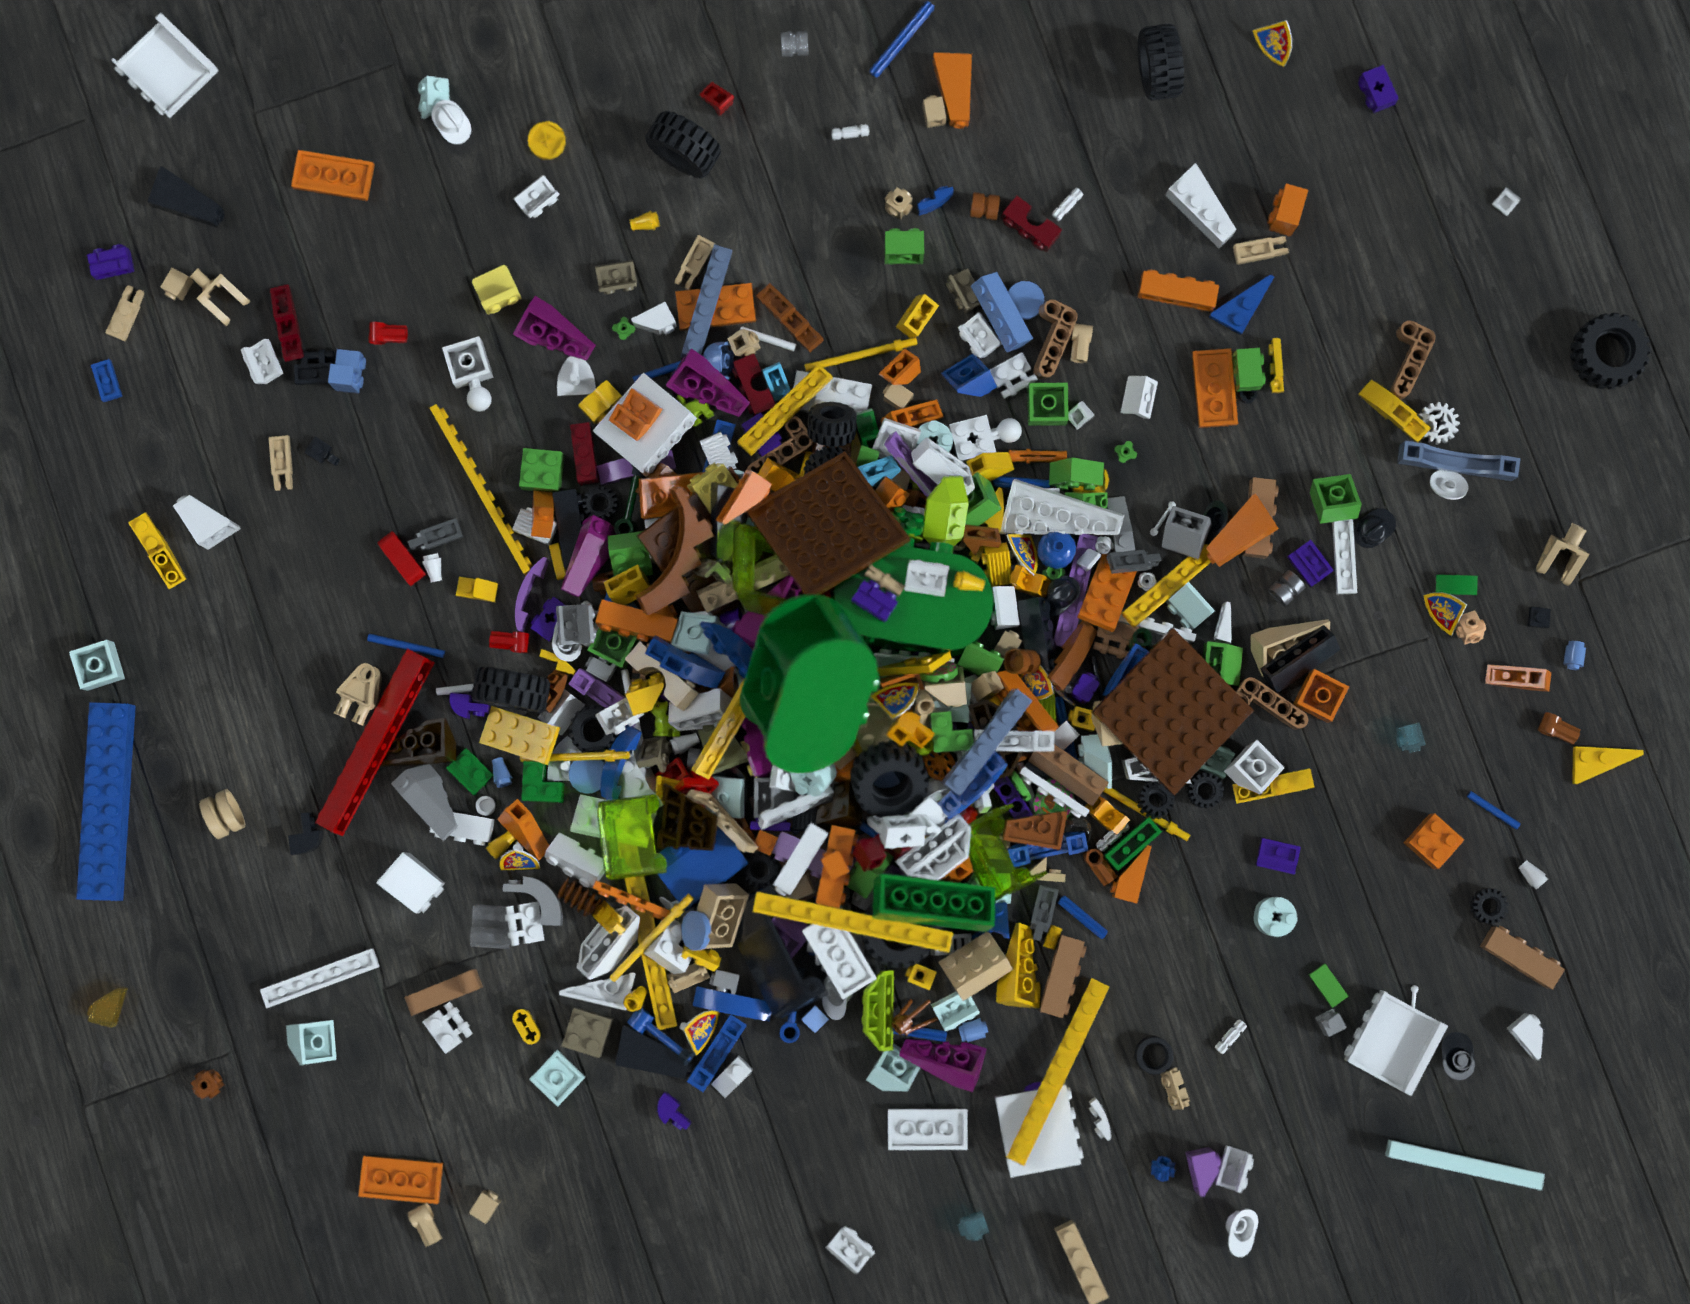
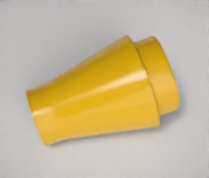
M649 211L634 219H630V225L632 230H655L656 227H659V218L656 212Z
M958 571L955 576L954 587H957L958 590L982 591L985 580L965 571Z
M507 831L505 834L489 842L486 850L495 859L502 857L512 842L515 841V838Z
M638 986L634 991L627 994L624 998L625 1008L631 1012L640 1010L647 995V989L643 986Z

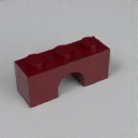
M1016 195L1002 214L1004 224L1018 230V234L1022 238H1028L1034 242L1033 245L1038 250L1047 252L1061 235L1062 229L1048 218L1039 226L1031 225L1027 221V216L1031 212L1032 206Z
M755 354L734 361V368L731 370L735 380L739 378L741 386H738L741 394L746 396L750 402L747 406L749 414L756 416L761 412L762 415H765L775 406V402L769 389L756 391L751 386L752 381L762 375Z
M589 422L572 424L570 429L577 482L579 485L599 483L593 450L592 427Z
M877 834L872 838L859 840L852 854L863 871L866 872L881 867L887 856L885 852L891 854L895 861H897L914 847L885 848L880 839V834Z

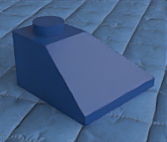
M974 354L941 373L958 393L982 397L997 387L990 370Z

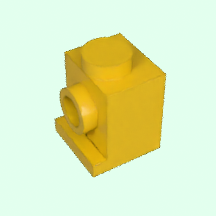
M1076 706L1074 710L1069 711L1067 721L1070 722L1072 727L1093 732L1095 729L1091 719L1092 710ZM1079 716H1083L1085 718V721L1083 723H1080L1078 721Z
M914 964L908 967L905 976L908 977V982L930 990L937 972L920 964ZM917 972H923L924 976L922 979L916 977Z

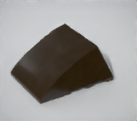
M664 783L662 793L664 809L662 827L658 832L657 848L662 849L664 846L673 847V849L689 847L690 850L713 851L718 824L717 814L705 804Z

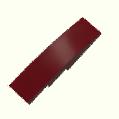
M287 284L271 288L273 315L277 324L283 358L285 362L303 358L302 341L290 286Z

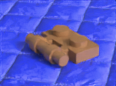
M1120 622L1117 623L1114 632L1098 627L1096 637L1103 638L1102 643L1094 642L1093 649L1099 650L1102 654L1109 653L1123 659L1129 652L1125 650L1126 645L1129 646V639L1138 627L1133 628L1131 625ZM1109 640L1120 643L1119 648L1109 646Z

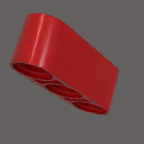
M393 531L377 542L410 586L426 575L425 571Z

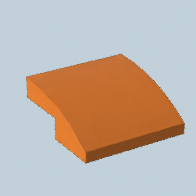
M631 388L624 402L617 404L609 421L638 441L649 430L663 409L636 389Z

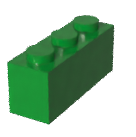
M1147 817L1106 852L1103 857L1115 871H1118L1162 831L1150 817Z

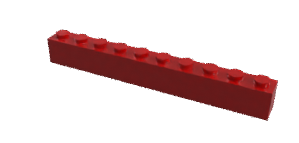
M409 649L406 650L315 823L335 834L344 835L435 662Z

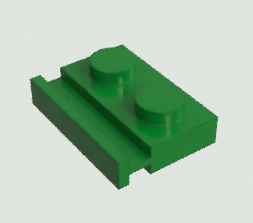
M467 748L456 757V761H452L446 767L474 796L493 778V773Z

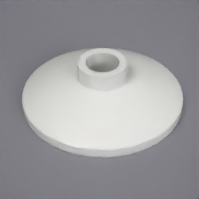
M1439 470L1433 473L1430 478L1432 490L1443 498L1457 500L1463 498L1468 492L1467 481L1458 473Z

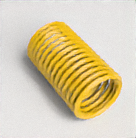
M1050 925L1043 946L1055 950L1062 929Z

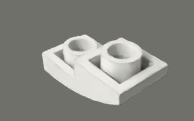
M1065 721L1054 732V744L1064 750L1079 736V733Z
M1094 1097L1089 1101L1091 1105L1089 1110L1095 1118L1100 1117L1094 1122L1097 1126L1094 1130L1101 1139L1105 1137L1109 1141L1111 1139V1132L1106 1114L1098 1100Z

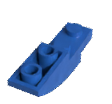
M702 621L700 626L703 629L704 635L713 643L714 650L720 655H729L730 661L739 669L738 673L740 676L745 678L753 650L731 630L715 623Z
M656 635L652 638L645 652L646 655L660 662V667L706 687L717 689L725 674V671L691 652L689 655Z

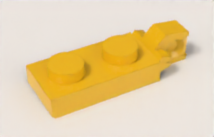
M1273 338L1271 344H1268V353L1273 359V363H1270V375L1274 374L1270 388L1272 393L1284 392L1281 339Z
M604 900L596 907L592 916L606 931L612 934L615 930L619 935L625 931V928L620 924L624 918L608 902Z

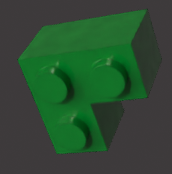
M524 761L521 801L564 803L565 784L561 782H545L546 764Z

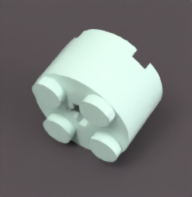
M930 421L918 428L921 430V434L916 447L928 437L931 440H936V444L950 453L953 437L946 425L937 421Z
M832 764L815 772H790V775L795 785V790L800 795L810 794L812 797L820 796L836 778L837 771L835 765Z
M1268 897L1256 905L1254 923L1260 932L1268 936L1280 937L1287 935L1293 930L1297 923V913L1292 903L1282 897ZM1272 913H1278V920H1272L1274 917Z

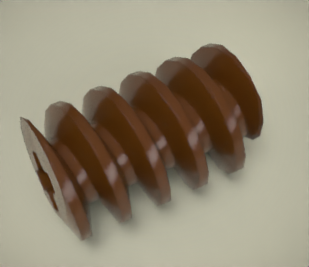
M568 877L560 888L557 898L561 899L565 896L564 903L567 904L571 901V908L578 905L577 912L584 910V917L592 914L602 898L600 897L595 901V893L588 896L589 889L582 892L583 885L581 884L576 888V880L569 883L570 877Z

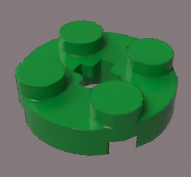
M902 507L894 508V511L891 513L908 536L914 533V537L922 534L924 529V516L922 514L906 511Z

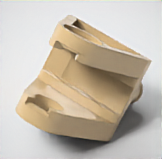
M198 268L190 276L191 279L203 288V292L196 299L226 326L230 323V319L209 300L211 297L209 293L216 286L218 288L223 286L243 306L250 302L222 274L215 280H210Z
M1571 523L1565 538L1560 539L1550 535L1537 564L1536 572L1545 574L1560 549L1565 550L1568 548L1572 554L1561 577V581L1564 585L1569 586L1589 556V553L1579 547L1587 531Z
M366 663L359 665L337 689L336 693L340 694L341 699L334 713L346 718L351 703L356 701L359 706L352 721L363 726L369 711L375 709L379 703L382 680L380 670ZM371 671V676L366 679L367 672Z

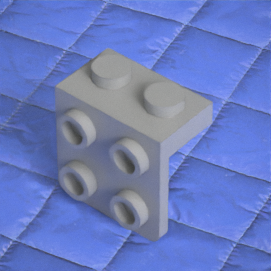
M591 604L556 606L559 645L594 643L596 638V630L593 627L595 612Z

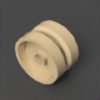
M228 789L216 793L215 799L207 797L200 801L202 816L216 839L228 836L230 830L237 832L245 828L242 811L235 797Z

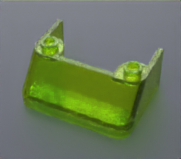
M741 524L734 532L732 587L742 606L747 611L767 615L777 605L789 599L754 591L755 561L760 559L762 551L775 553L756 527Z
M1012 803L993 809L969 824L971 827L969 857L973 862V872L980 886L995 887V901L1027 887L1047 875L1046 871L1031 875L1030 871L1025 867L1015 869L999 837V834L1004 831L1005 826L1002 814L1014 807Z

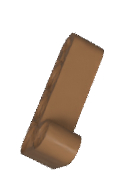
M1053 299L1041 304L1038 310L1040 317L1052 323L1033 369L1036 377L1041 380L1051 377L1055 373L1077 321V313L1074 309ZM1047 305L1051 306L1052 314L1047 312ZM1064 313L1069 316V322L1064 320ZM1056 331L1061 332V340L1057 338ZM1049 348L1054 350V357L1050 356Z
M1413 321L1404 322L1396 332L1400 341L1410 345L1409 351L1390 388V392L1400 400H1403L1410 394L1436 339L1432 330ZM1403 329H1410L1411 335L1405 334ZM1421 336L1427 337L1428 343L1422 342ZM1413 353H1418L1420 360L1414 359ZM1406 369L1412 372V377L1406 376ZM1404 383L1405 385L1401 390L1403 393L1401 394L1399 393V387Z
M793 416L785 424V430L790 439L751 463L747 470L752 471L755 469V471H759L761 464H764L767 458L775 459L778 464L785 467L805 454L806 451H809L813 446V441L808 437L807 428L801 419ZM792 422H796L799 425L796 430H791L788 426ZM806 438L809 440V444L801 446L799 440ZM786 448L793 450V454L789 457L784 456L782 453Z
M1253 677L1243 680L1235 690L1248 705L1253 701L1292 729H1301L1308 723V716L1305 712ZM1246 682L1253 684L1254 689L1252 692L1246 690ZM1263 693L1269 695L1270 701L1268 703L1262 701L1261 696ZM1279 704L1285 706V714L1278 712L1277 707ZM1299 716V717H1300L1299 721H1300L1301 723L1296 724V723H1295V722H1296V719H1295V718Z
M473 969L404 998L412 1016L483 988L477 969Z

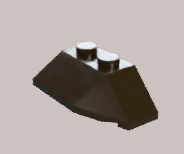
M987 699L968 705L976 730H984L999 705ZM1016 723L1010 731H1018ZM996 751L1008 764L998 779L1012 775L1023 752Z

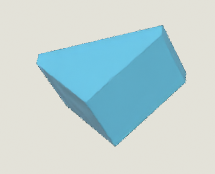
M780 362L762 369L763 378L774 401L782 399L791 391Z
M892 456L858 467L869 484L875 488L880 485L885 476L892 480L901 471Z

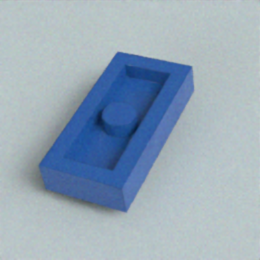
M108 359L92 364L91 368L101 400L107 402L122 397L112 361Z

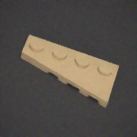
M692 789L688 792L687 795L705 804L717 814V826L736 843L735 845L740 851L751 853L756 851L758 846L712 794Z

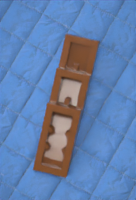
M771 283L756 295L770 313L809 353L824 341L823 337L810 326L809 322Z
M1082 620L1061 647L1063 649L1062 653L1054 661L1056 664L1055 668L1047 676L1058 690L1063 691L1092 646L1097 631L1089 622Z

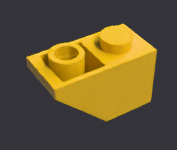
M1008 452L982 453L966 461L972 476L978 472L989 481L1014 470Z

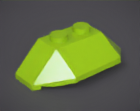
M961 475L943 476L940 480L941 482L926 499L923 520L924 529L921 535L929 544L930 542H942L955 546L963 539L969 502Z
M889 970L880 971L876 976L877 979L869 983L863 990L862 996L863 1032L879 1051L893 1050L894 971Z

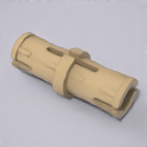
M873 565L869 567L865 574L866 577L880 584L881 588L885 587L898 597L905 585L892 579L890 574H884L873 567Z

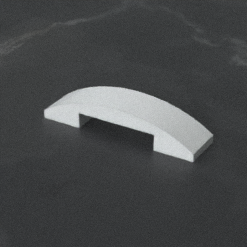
M974 730V742L983 730ZM1009 731L995 751L1052 752L1054 751V731Z

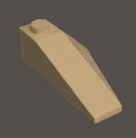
M1327 619L1273 627L1251 634V652L1261 676L1264 677L1260 668L1323 625L1330 630V621Z

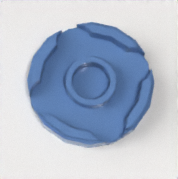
M1021 281L1014 284L1008 293L1022 319L1029 320L1039 314L1040 305L1044 303L1042 290L1030 281Z
M602 760L574 761L569 769V780L572 786L577 791L585 794L600 790L604 762Z
M690 911L682 922V939L688 949L701 951L706 948L710 941V938H708V933H711L710 921L703 912Z

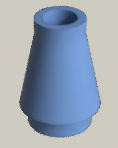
M503 758L493 759L494 784H496L497 788L511 785L513 777Z

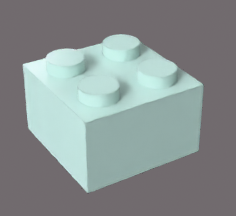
M104 640L69 652L80 689L89 691L125 679L115 644L112 641Z

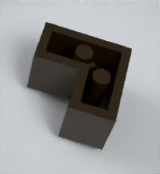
M846 780L834 784L833 802L817 806L816 825L829 833L831 832L832 825L850 828L862 824V808L856 801L851 781Z

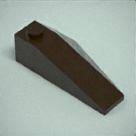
M447 719L427 720L421 723V726L406 731V734L398 738L395 737L380 767L456 761V741Z

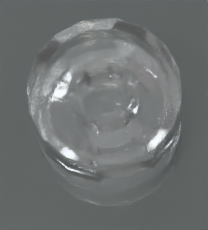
M791 31L781 32L782 57H793L794 54H797V56H809L807 31H797L795 34Z

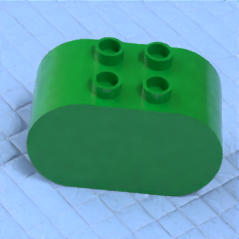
M910 538V542L871 564L884 574H890L892 579L902 585L906 583L909 560H921L927 563H940L949 566L944 597L905 591L904 587L899 597L894 594L897 597L895 600L898 601V604L886 623H883L851 602L863 581L869 582V580H872L865 576L871 565L835 585V601L844 609L867 645L884 647L885 644H889L893 649L903 651L929 652L930 655L950 651L951 657L961 655L966 646L979 640L989 623L993 610L992 588L985 573L970 559L953 554V545L942 542H930L929 550L914 548L915 539ZM958 571H965L985 580L983 590H958L957 587H954L956 573ZM879 587V588H878L879 590H881V591L884 592V593H885L886 591H889V590L886 589L885 587H883V588Z
M802 595L786 600L773 608L766 615L760 626L739 699L744 715L751 722L759 726L765 737L764 748L770 762L777 768L787 772L810 773L824 769L842 758L854 744L860 725H864L867 722V703L871 692H876L879 686L877 664L874 656L846 612L835 600L822 595Z

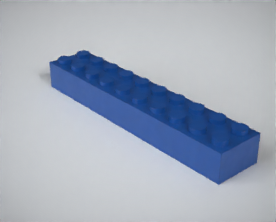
M89 703L77 900L123 901L135 705Z

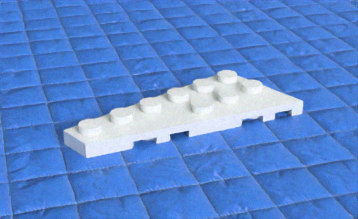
M1014 479L999 534L1026 533L1045 535L1049 532H1059L1075 535H1118L1125 515Z

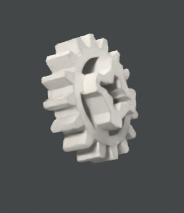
M1440 402L1436 403L1435 406L1431 403L1428 405V408L1424 407L1422 409L1423 413H1420L1418 417L1431 429L1422 439L1428 437V443L1435 440V444L1438 445L1441 440L1443 443H1446L1448 439L1454 438L1453 433L1459 431L1455 426L1460 424V422L1455 421L1459 415H1453L1454 408L1447 409V403L1441 407ZM1438 411L1437 415H1429L1431 412ZM1439 419V425H1441V426H1439V427L1437 428V422H1436V420ZM1440 431L1447 432L1444 435H1438Z

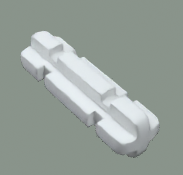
M868 125L843 127L841 130L839 128L832 129L833 140H839L841 137L847 139L859 137V135L861 137L869 135Z
M1075 188L1071 195H1068L1059 205V208L1053 211L1052 216L1058 221L1061 220L1064 213L1066 214L1083 196V192Z
M1126 824L1118 834L1109 831L1103 837V840L1100 839L1096 843V847L1101 852H1104L1109 848L1108 845H1112L1122 836V833L1130 829L1129 825Z
M1237 1020L1234 1027H1231L1223 1036L1222 1041L1216 1044V1050L1224 1054L1228 1049L1227 1047L1234 1043L1241 1035L1240 1032L1247 1028V1025L1242 1020Z

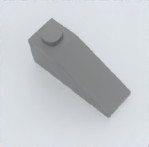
M1125 496L1107 498L1108 510L1125 515L1120 533L1118 535H1110L1114 543L1113 553L1135 551L1133 531Z

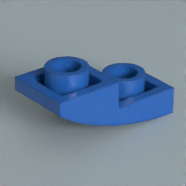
M939 187L937 191H934V199L925 198L917 204L918 215L929 213L945 204L953 196V187Z

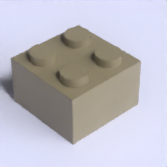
M574 1007L562 1047L600 1058L603 1054L614 1018Z

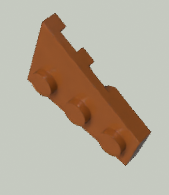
M1068 811L1005 820L1002 840L1061 850Z

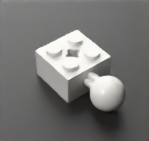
M478 336L442 347L454 386L458 389L469 385L470 391L467 395L469 407L479 412L486 410L490 406L492 398L490 392L481 387L480 382L494 377L481 338ZM467 360H470V365L466 366Z
M987 415L952 423L948 427L953 437L952 446L955 457L963 463L982 453H996L993 440L1001 439L1006 443H1012L1017 441L1022 433L1020 423L1012 418L1004 419L999 423L998 428L990 429ZM969 437L976 438L974 444L968 441Z

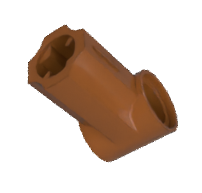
M1545 712L1538 727L1540 733L1559 738L1571 745L1575 744L1578 740L1581 730L1549 712Z
M1089 848L1088 851L1084 852V862L1089 865L1103 886L1118 877L1100 850ZM1092 852H1096L1098 855V859L1094 863L1089 861V854Z

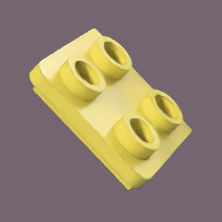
M505 265L472 280V284L487 315L496 313L501 308L513 305L522 299Z
M714 462L705 468V473L695 475L690 479L691 483L687 485L690 492L697 493L710 514L712 482L732 488L737 486L736 481L722 463L716 464Z

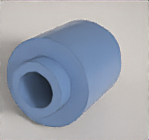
M1580 641L1568 642L1564 656V665L1567 666V669L1579 670V667H1584L1585 643Z
M980 1018L962 1023L963 1025L958 1026L962 1042H971L985 1038V1033H988L986 1022H981Z

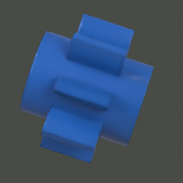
M1161 1156L1158 1157L1157 1161L1152 1160L1151 1175H1154L1157 1180L1168 1181L1169 1176L1174 1177L1175 1163H1172L1170 1158Z

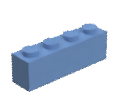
M997 272L982 276L971 285L1006 352L1021 348L1033 339Z

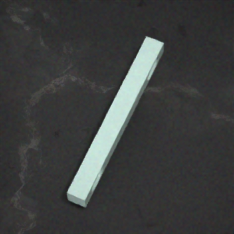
M1389 1139L1385 1153L1386 1156L1539 1190H1542L1545 1175L1536 1171Z

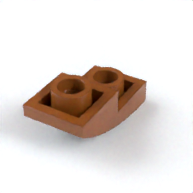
M554 670L547 677L550 682L545 711L549 713L553 711L561 698L568 677L557 670Z

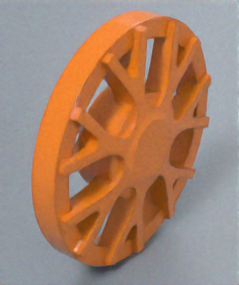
M933 748L931 753L935 757L927 755L923 756L922 760L927 773L932 778L942 781L945 777L943 770L947 774L951 770L947 767V764L952 768L956 763L949 751L941 752V755H938V753H934ZM927 761H931V766H928Z

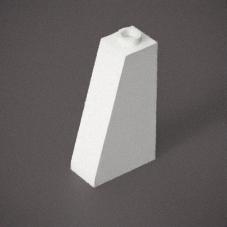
M812 823L809 825L773 884L776 886L775 891L783 896L792 894L828 833Z

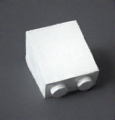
M190 495L180 497L177 503L173 505L197 544L208 550L241 529L239 525Z
M403 852L377 881L378 885L415 913H420L421 911L424 913L431 905L429 903L434 896L437 898L443 892L444 888L442 886L445 884L411 853Z

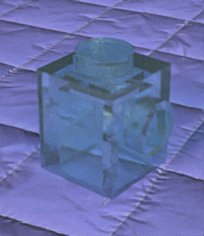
M1420 723L1396 728L1398 734L1396 741L1399 748H1402V751L1409 750V753L1420 751V746L1426 745Z
M982 1210L959 1218L961 1224L957 1226L961 1237L965 1235L967 1240L971 1239L974 1242L982 1239V1235L989 1233Z

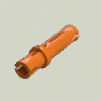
M1031 449L1009 450L1008 452L1012 462H1026V464H1030V462L1048 463L1067 459V451H1031Z

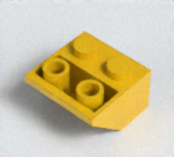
M660 672L651 675L650 679L647 680L642 678L636 679L629 685L626 697L633 716L653 709L666 682L664 675H661Z

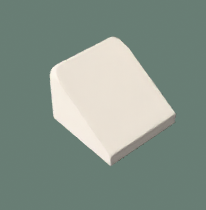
M1505 188L1492 205L1507 216L1518 204L1520 198Z
M1083 401L1079 402L1068 412V420L1077 430L1094 416L1093 412Z
M1087 549L1079 558L1077 564L1087 572L1098 561L1101 554L1092 549Z

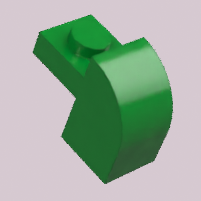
M871 408L857 412L856 425L861 445L873 448L879 432L874 412Z

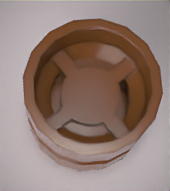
M973 192L970 217L981 218L985 215L986 219L997 220L1000 195L989 194L988 197H985L982 193Z
M1013 648L1008 650L1004 656V667L1011 674L1032 675L1040 667V657L1034 650Z

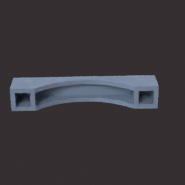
M714 244L681 358H684L691 348L700 355L703 353L733 250Z
M1404 441L1399 446L1397 464L1512 481L1518 477L1520 458L1454 452L1436 448L1425 443Z
M1012 688L986 728L968 751L951 768L941 783L954 794L961 796L1032 700L1020 690Z

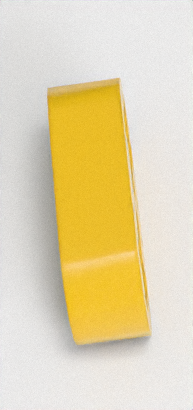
M559 543L551 544L549 549L557 580L564 579L566 574L562 551Z
M526 1009L517 1010L513 1014V1023L523 1041L527 1044L537 1043L541 1033L531 1013ZM519 1013L527 1015V1018H525L526 1026L522 1021H517ZM527 1027H529L531 1032H536L537 1035L534 1036V1041L531 1038L527 1039L526 1036L529 1034L526 1029Z

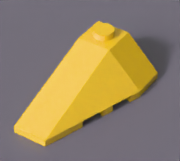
M1021 923L1015 924L1006 953V958L1013 970L998 979L997 1003L1025 1008H1039L1040 982H1036L1035 971L1038 968L1037 964L1033 962L1032 953H1034L1035 948L1030 926Z

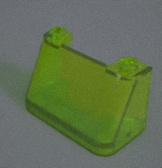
M656 794L605 800L597 804L604 872L609 880L667 873L666 858L662 854H656L651 814H655L659 808V800Z

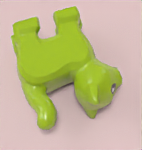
M677 396V400L697 418L693 426L703 423L698 418L701 414L706 419L714 416L708 403L704 405L695 399L686 404L684 397Z
M658 701L651 710V713L655 716V732L653 736L680 737V731L668 723L669 714H666L668 702L661 703Z

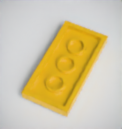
M491 706L479 743L548 765L560 728Z

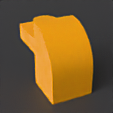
M1015 565L1010 575L1009 583L1020 592L1035 597H1046L1047 588L1052 581L1041 574L1036 573L1033 576L1023 566Z
M904 712L889 727L886 735L900 746H903L910 740L922 749L933 738L934 732L919 722L921 718L919 715L913 712Z
M1099 796L1093 806L1088 803L1085 808L1090 810L1089 814L1095 820L1115 834H1118L1129 822V819L1124 814L1116 810L1101 796Z

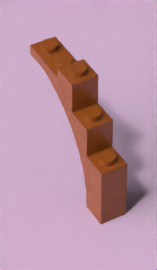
M680 486L670 488L679 512V535L674 554L661 576L647 589L635 595L643 613L647 615L690 593L687 588L689 583L681 575L702 565L699 560L701 555L694 546L714 536L712 533L713 526L710 521L702 517L696 518L698 513L688 501L690 498L685 488L682 489Z

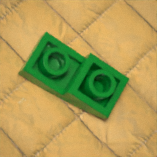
M1436 575V592L1453 595H1477L1478 576Z

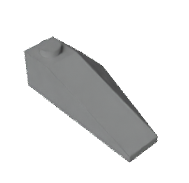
M430 764L405 770L391 784L441 840L444 841L458 826L452 808L449 806L446 791H444L441 776Z

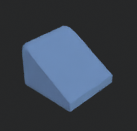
M815 1005L801 1020L816 1033L829 1018Z

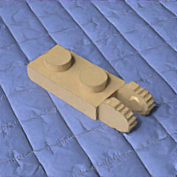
M700 235L697 236L680 267L681 270L675 280L676 284L679 285L687 272L691 276L686 283L685 289H691L710 257L715 243Z
M1270 237L1233 245L1237 265L1288 254V248L1274 250L1273 245L1286 242V237Z
M129 285L125 288L105 332L107 335L122 341L127 339L144 296V291L138 290L133 298V303L129 302L133 292V287Z
M290 436L269 437L271 474L273 475L274 488L276 491L281 489L279 475H285L287 489H292L293 480L291 474L293 473Z

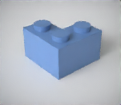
M337 349L335 364H330L328 383L336 391L359 393L360 388L363 387V376L361 374L362 369H365L366 358H364L360 351Z

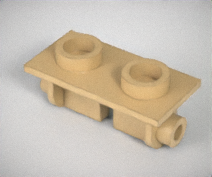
M693 963L687 967L684 973H670L667 975L670 987L676 993L709 979L710 976L706 967Z
M1174 1067L1169 1069V1071L1161 1073V1081L1166 1089L1168 1102L1172 1109L1179 1110L1189 1106L1190 1099L1186 1088L1179 1089L1178 1087L1184 1084L1180 1070Z

